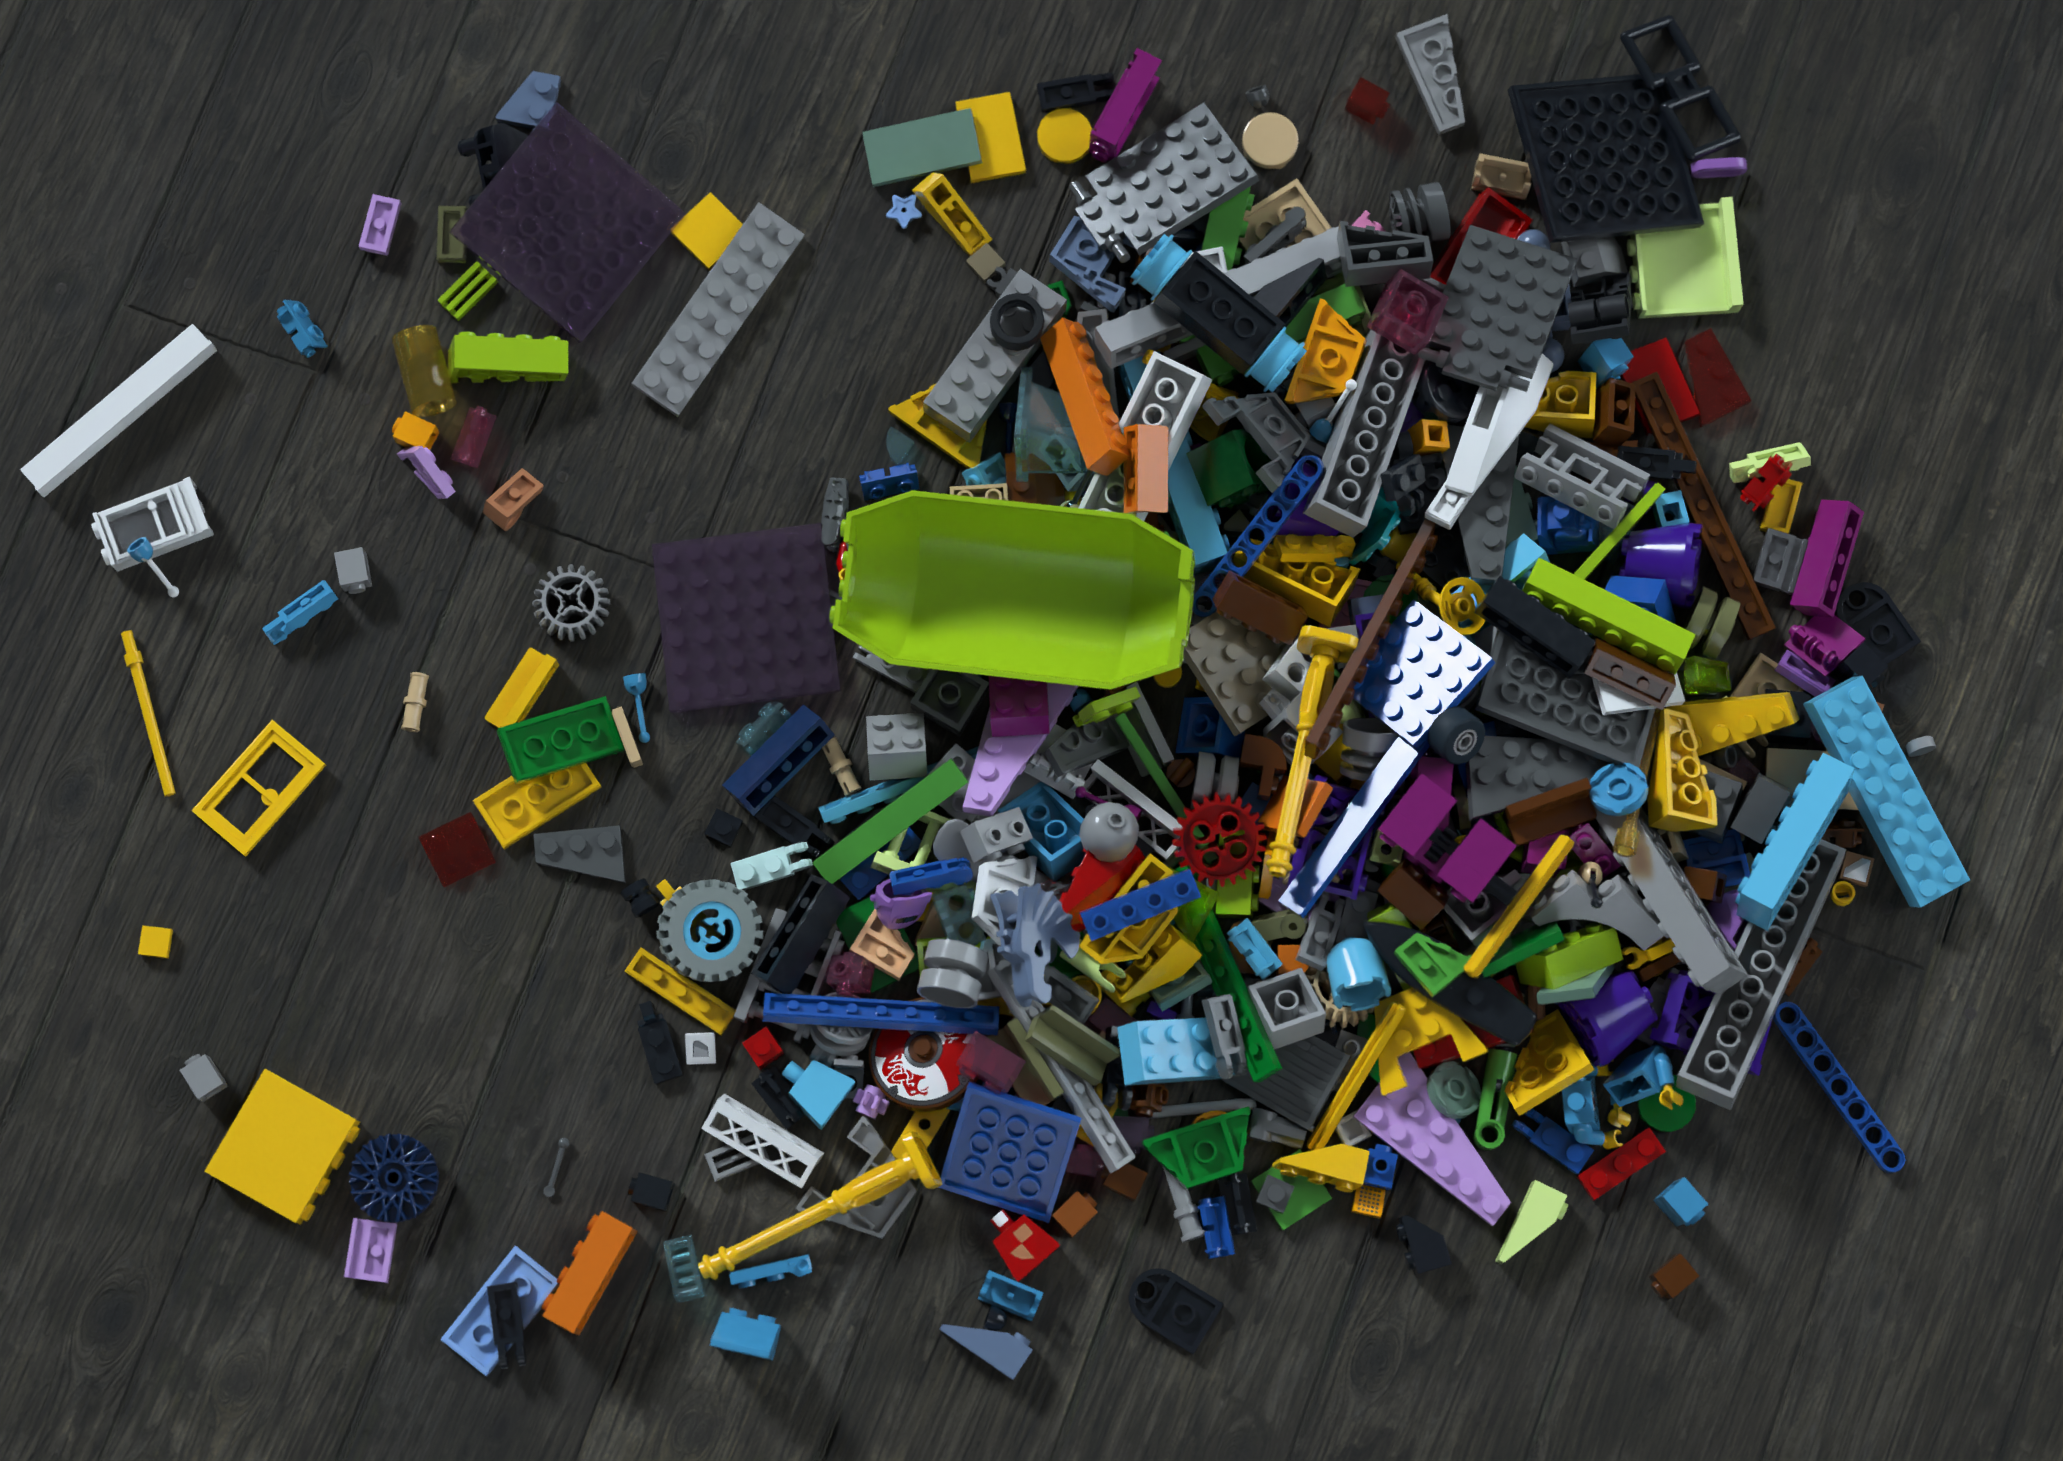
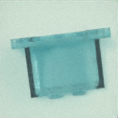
M1021 367L1014 432L1017 482H1028L1029 473H1086L1087 467L1060 393L1034 383L1033 367Z

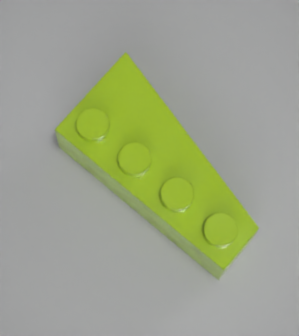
M460 332L459 335H454L448 350V383H458V377H469L472 383H482L491 377H497L501 382H512L519 380V376H525L527 382L565 381L568 375V341L561 340L557 336L533 339L531 335L525 334L509 338L504 337L500 333L476 336L474 332Z

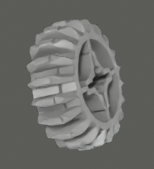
M572 564L568 565V572L564 573L561 566H558L557 571L559 575L554 576L549 571L547 576L550 581L546 582L542 579L539 581L544 590L535 589L534 591L535 596L541 598L532 601L534 607L540 608L534 612L536 618H543L539 625L541 628L549 626L547 633L550 636L558 630L557 637L559 640H563L566 633H568L571 642L575 641L576 633H579L580 638L584 640L586 639L584 631L589 630L594 635L596 630L593 625L597 624L601 627L604 625L603 620L599 616L607 617L609 615L608 610L602 608L611 604L609 599L603 598L609 594L607 588H600L604 582L602 578L594 580L596 574L593 570L585 576L586 569L584 566H580L577 573H575ZM566 583H580L579 585L576 584L571 590L558 588ZM588 588L594 593L592 611L583 604V599L586 596L585 591ZM552 595L560 602L559 609L557 610L558 615L555 618L549 612V601ZM564 599L570 601L575 599L579 607L573 605L568 607ZM572 616L585 618L577 623H563L564 621L567 622Z

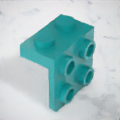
M1380 487L1368 525L1361 531L1363 535L1348 561L1352 566L1359 561H1367L1376 549L1382 550L1391 539L1389 533L1395 529L1401 520L1396 501L1386 502L1382 487Z

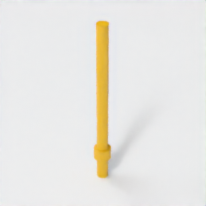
M132 630L124 631L121 633L126 651L124 655L126 666L130 667L164 796H172L176 792L141 665L144 663L141 651H137Z

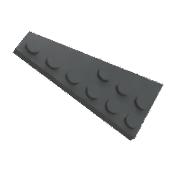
M1447 425L1450 448L1442 453L1446 479L1465 426ZM1519 435L1470 498L1457 518L1470 577L1477 584L1492 585L1499 576L1502 577Z
M1485 736L1481 749L1473 758L1465 762L1469 821L1479 819L1481 816L1503 812L1506 806L1586 777L1590 783L1594 774L1610 763L1550 739Z

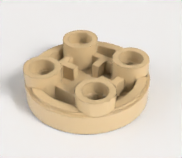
M1264 113L1254 117L1247 124L1243 133L1242 146L1244 155L1247 160L1261 168L1282 169L1294 157L1297 151L1298 133L1295 126L1289 119L1276 113Z

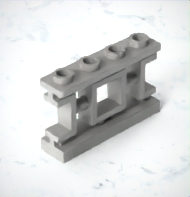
M1552 424L1546 427L1534 451L1542 455V457L1539 459L1526 453L1521 457L1515 473L1517 480L1613 529L1617 527L1620 519L1623 518L1628 506L1620 498L1623 496L1634 503L1642 497L1650 477L1649 473ZM1574 471L1593 482L1588 484L1569 473Z

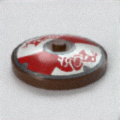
M923 997L910 1000L915 1002H932ZM877 1028L869 1048L870 1070L879 1089L893 1103L902 1108L917 1112L941 1110L961 1100L965 1096L969 1082L977 1083L985 1062V1043L981 1034Z

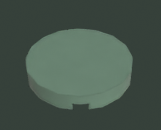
M1455 1061L1443 1062L1430 1072L1427 1078V1092L1430 1101L1440 1113L1452 1119H1462L1477 1110L1481 1088L1473 1072L1467 1067L1463 1068L1457 1065L1459 1063Z

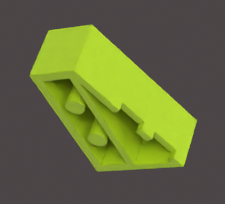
M1592 922L1583 929L1563 934L1564 941L1516 963L1515 966L1520 984L1555 990L1623 960L1616 929L1609 925H1603L1600 922Z

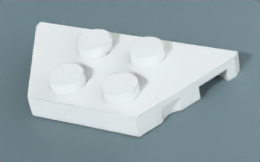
M1029 856L1026 859L1018 860L1015 858L1006 859L1002 862H985L979 866L972 919L999 946H1001V940L996 934L997 931H1000L999 920L990 895L1013 891L1018 896L1019 887H1031L1034 885L1037 865L1036 856Z

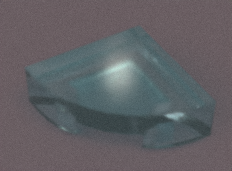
M891 426L886 438L887 451L891 460L896 465H900L915 442Z

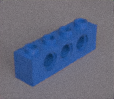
M1186 869L1079 913L1089 938L1093 941L1198 899L1201 895L1191 870Z

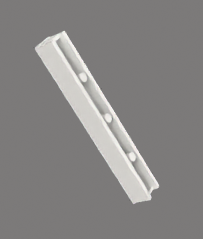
M191 324L20 470L31 481L43 498L46 497L211 357L217 349L210 340H207Z

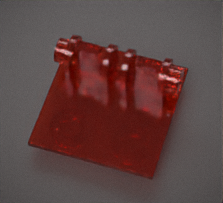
M471 812L418 837L443 887L496 862Z

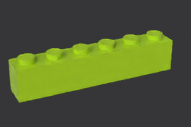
M1541 558L1537 559L1522 589L1527 595L1537 598L1542 605L1552 612L1562 615L1565 621L1674 675L1685 660L1696 635Z

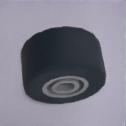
M1451 707L1440 713L1432 722L1428 732L1430 748L1450 764L1456 765L1465 763L1473 758L1481 749L1485 738L1483 723L1462 707Z

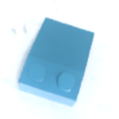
M1040 781L998 810L999 814L1020 807L1033 837L1032 840L1024 844L1025 851L1029 856L1037 857L1036 866L1053 882H1056L1082 863L1085 853L1083 852L1084 847L1079 836L1080 826L1084 818L1047 784Z
M730 1308L729 1313H721L711 1338V1346L773 1361L781 1325L775 1324L776 1318L760 1314L758 1320L747 1318L746 1311Z

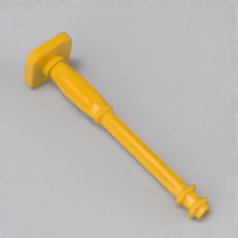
M1305 625L1302 626L1296 648L1299 652L1310 655L1312 661L1302 689L1299 724L1296 726L1299 734L1275 841L1269 844L1270 849L1273 851L1272 857L1265 862L1269 868L1268 873L1275 877H1286V873L1293 869L1292 864L1289 862L1291 855L1297 851L1293 843L1312 758L1304 756L1305 740L1332 692L1335 663H1347L1357 647L1358 638L1347 633Z
M914 1131L904 1134L902 1142L907 1152L902 1154V1158L867 1171L838 1191L834 1190L831 1194L832 1196L734 1246L729 1248L721 1246L719 1253L711 1257L707 1254L703 1255L702 1262L698 1263L704 1279L711 1277L713 1280H717L719 1277L718 1273L726 1269L733 1272L735 1265L832 1215L839 1212L845 1214L848 1210L877 1200L896 1190L911 1178L914 1180L920 1178L923 1185L928 1189H935L941 1186V1178L921 1137Z

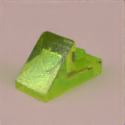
M1696 656L1685 658L1684 679L1686 693L1731 691L1728 662Z

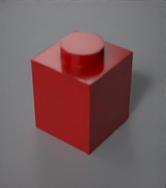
M767 1027L742 1043L759 1070H762L784 1055Z

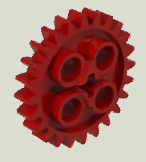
M1215 792L1214 800L1211 801L1204 794V803L1199 804L1195 799L1192 800L1193 810L1186 807L1183 808L1187 817H1177V822L1182 827L1173 828V833L1180 836V838L1172 840V844L1181 847L1174 852L1175 857L1184 856L1179 863L1180 867L1189 865L1192 875L1196 872L1198 873L1197 881L1200 883L1207 877L1209 886L1213 885L1215 879H1219L1221 887H1224L1225 879L1228 878L1235 885V876L1237 875L1244 880L1247 879L1246 869L1252 872L1256 871L1252 862H1262V858L1257 854V851H1266V847L1259 843V841L1267 839V836L1264 833H1258L1265 825L1263 822L1255 823L1260 816L1259 813L1249 814L1252 805L1248 803L1242 807V798L1240 796L1234 802H1231L1230 793L1226 794L1224 800H1220L1218 792ZM1226 815H1233L1237 819L1236 824L1231 828L1221 825V820ZM1199 824H1204L1209 828L1207 835L1204 837H1197L1193 834L1194 828ZM1244 830V834L1230 837V835L1237 831ZM1216 834H1221L1222 838H1224L1223 845L1218 846L1217 842H1213L1216 840ZM1209 842V844L1203 846L1202 848L1195 849V845L1205 844ZM1236 842L1245 844V851L1240 855L1232 854L1230 852L1232 844ZM1212 851L1218 854V859L1213 864H1206L1202 860L1203 855L1207 852Z

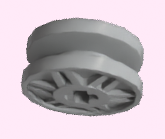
M841 991L826 995L831 997L860 998L852 993ZM810 1024V1033L814 1042L822 1050L838 1056L855 1055L862 1051L867 1045L873 1028Z

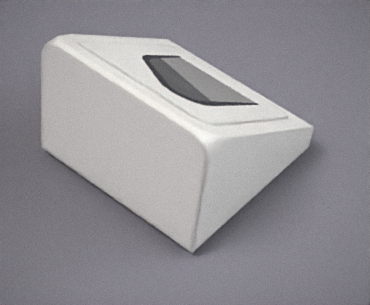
M686 1033L687 1065L716 1064L715 1033Z

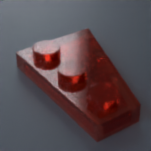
M1711 328L1685 341L1690 376H1692L1695 390V402L1700 412V428L1752 401Z

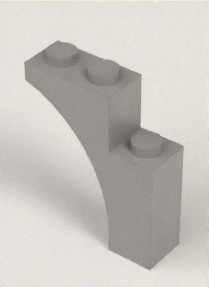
M1574 870L1558 877L1550 888L1538 894L1529 907L1531 919L1538 926L1566 919L1596 921L1621 931L1630 937L1643 951L1664 936L1658 927L1660 920L1657 915L1651 914L1643 903V899L1619 875L1611 880H1606L1600 885L1597 892L1603 904L1598 909L1591 906L1593 897L1590 886Z

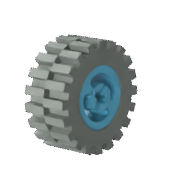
M711 879L685 885V887L674 892L669 901L665 902L662 907L664 910L659 915L657 939H660L661 946L659 948L661 953L665 954L668 964L677 969L678 973L693 980L713 982L737 976L742 972L743 968L748 967L753 962L754 954H758L761 947L758 944L759 940L763 938V931H760L762 918L756 912L755 908H757L755 902L747 897L748 894L743 889L736 888L730 882ZM706 909L714 910L716 915L715 917L702 919V923L707 926L715 924L714 931L720 936L725 935V926L723 924L725 919L728 920L731 928L727 944L722 949L711 953L705 950V946L718 943L720 940L717 937L709 936L707 938L705 936L707 931L702 926L696 927L697 942L692 940L690 934V927L694 917Z

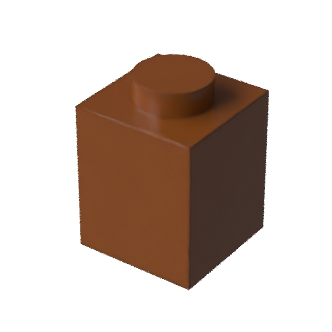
M1076 1191L1052 1215V1218L1073 1238L1098 1213L1095 1209L1098 1204L1087 1192L1081 1195Z

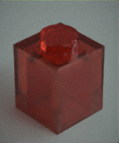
M1360 77L1347 99L1345 110L1374 125L1378 117L1383 119L1391 105L1387 102L1390 93Z

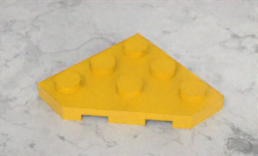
M1558 1009L1545 1016L1544 1019L1535 1022L1533 1027L1535 1033L1530 1034L1531 1038L1527 1048H1522L1515 1064L1517 1070L1512 1081H1508L1504 1090L1519 1116L1595 1070Z

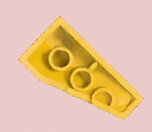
M1565 371L1560 372L1556 377L1549 378L1537 410L1525 427L1544 432L1546 427L1552 424L1578 438H1592L1595 421L1597 372Z
M1665 708L1660 712L1648 794L1649 827L1670 832L1714 828L1718 826L1716 797L1714 791L1709 790L1705 778L1708 772L1706 766L1701 765L1696 751L1699 745L1689 715Z

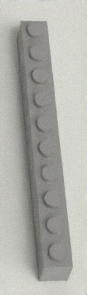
M1332 227L1317 236L1305 238L1300 243L1288 248H1281L1271 255L1257 258L1237 269H1231L1225 275L1249 295L1254 296L1266 284L1317 258L1324 259L1327 279L1340 274L1343 270L1337 242L1338 227ZM1152 302L1148 306L1129 311L1119 318L1105 321L1095 327V345L1112 369L1143 356L1148 349L1155 351L1193 334Z

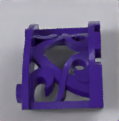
M1316 775L1314 779L1328 783V777ZM1328 783L1333 787V790L1306 837H1300L1298 841L1297 851L1294 853L1292 860L1293 869L1289 874L1288 886L1314 853L1312 847L1315 844H1320L1325 838L1323 834L1314 830L1315 827H1326L1334 824L1358 793L1359 789ZM1387 805L1337 872L1338 876L1343 880V870H1352L1353 879L1351 885L1330 882L1324 892L1350 897L1353 900H1357L1360 891L1365 892L1369 875H1365L1364 870L1378 818H1384ZM1333 809L1336 810V812L1330 817H1324L1321 814L1322 811L1326 810L1329 811L1331 815ZM1361 849L1359 861L1357 862L1351 856Z
M1679 970L1678 974L1668 973L1667 978L1671 980L1659 1027L1658 1029L1652 1028L1650 1039L1666 1048L1681 1050L1684 1055H1687L1700 1028L1692 1016L1703 1008L1710 1006L1715 992L1706 991L1701 986L1697 987L1690 979L1689 971ZM1686 989L1689 992L1688 999L1685 997ZM1698 993L1706 995V997L1699 999ZM1771 1022L1747 1074L1760 1075L1762 1067L1760 1063ZM1691 1027L1693 1034L1688 1038L1686 1031Z

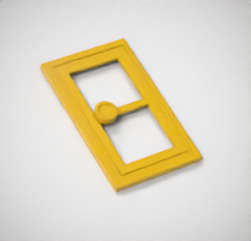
M271 720L191 811L246 857L324 769L326 764L275 721ZM273 742L303 766L301 771L280 794L274 789L265 790L246 774ZM241 778L262 794L261 800L268 806L245 834L215 810L217 805Z

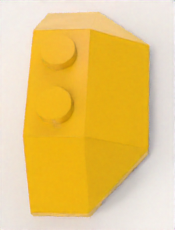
M1149 854L1114 898L1174 875V872L1152 854ZM1178 907L1093 941L1090 940L1087 933L1079 947L1101 964L1142 959L1176 916Z

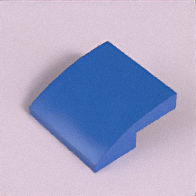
M1734 829L1728 830L1723 844L1701 836L1683 840L1689 858L1686 859L1688 867L1718 871L1727 875L1725 888L1740 885L1745 876L1749 878L1750 870L1740 832Z

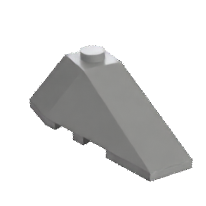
M1614 237L1561 242L1564 254L1577 258V264L1571 277L1573 287L1602 281V276L1628 272L1622 249Z

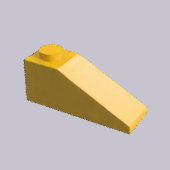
M932 172L912 189L926 210L969 256H972L983 245L993 240L943 174Z

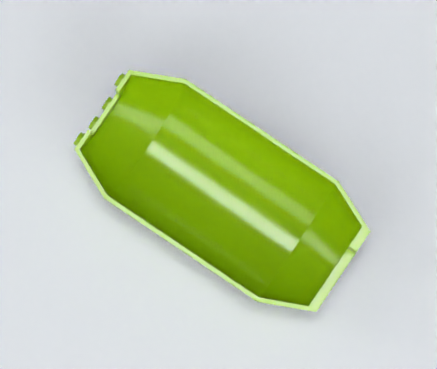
M911 490L847 512L846 519H843L841 522L840 536L844 537L843 542L849 544L848 551H844L842 558V567L846 568L845 579L841 580L839 584V597H842V600L836 599L835 606H831L829 621L833 623L834 630L889 664L1114 689L1180 668L1183 663L1184 648L1187 647L1194 600V551L1132 514Z

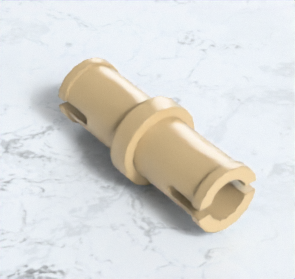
M412 672L410 674L408 695L404 697L403 704L406 706L401 729L408 732L420 731L422 710L427 704L424 698L429 675Z
M833 737L822 749L831 765L829 768L831 774L836 775L844 795L849 796L862 788L850 767L852 765L850 759H846L837 741V737Z

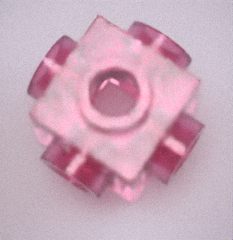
M844 952L843 955H832L830 965L826 970L827 984L833 987L837 994L842 996H853L854 993H870L875 965L864 956L853 952Z

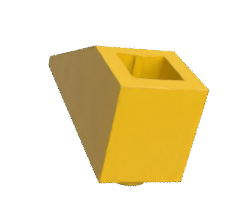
M1169 924L1142 959L1134 960L1124 971L1126 977L1116 978L1112 983L1115 987L1114 992L1121 1002L1129 1001L1182 977L1198 961L1202 954L1191 939Z
M1338 1144L1281 1157L1272 1164V1168L1279 1169L1280 1173L1285 1176L1297 1177V1175L1308 1177V1181L1311 1183L1323 1185L1326 1182L1336 1185L1335 1188L1337 1190L1352 1192L1364 1183L1370 1151Z

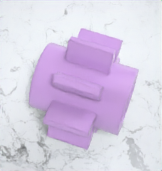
M869 1084L866 1085L865 1090L858 1088L853 1098V1102L858 1104L855 1111L874 1120L878 1113L885 1115L889 1101L884 1099L885 1095L879 1088Z

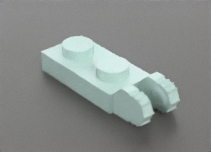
M807 842L796 843L787 847L783 846L732 862L731 867L737 888L743 890L751 889L795 875V872L812 867L811 859H803L799 862L791 863L789 856L807 850Z

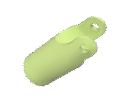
M1080 947L1074 958L1069 959L1063 950L1059 955L1109 992H1114L1115 987L1103 978L1099 970L1111 971L1119 978L1126 977L1125 972L1114 963L1101 964Z

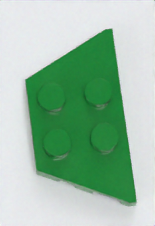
M1247 1106L1142 1141V1145L1185 1189L1243 1170L1250 1107Z

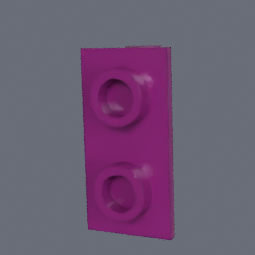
M1589 823L1570 828L1572 833L1568 837L1574 842L1572 850L1583 863H1597L1602 869L1603 878L1621 866L1615 859L1613 852Z

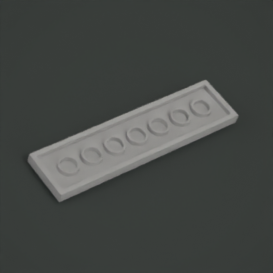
M758 202L631 385L678 417L805 234Z

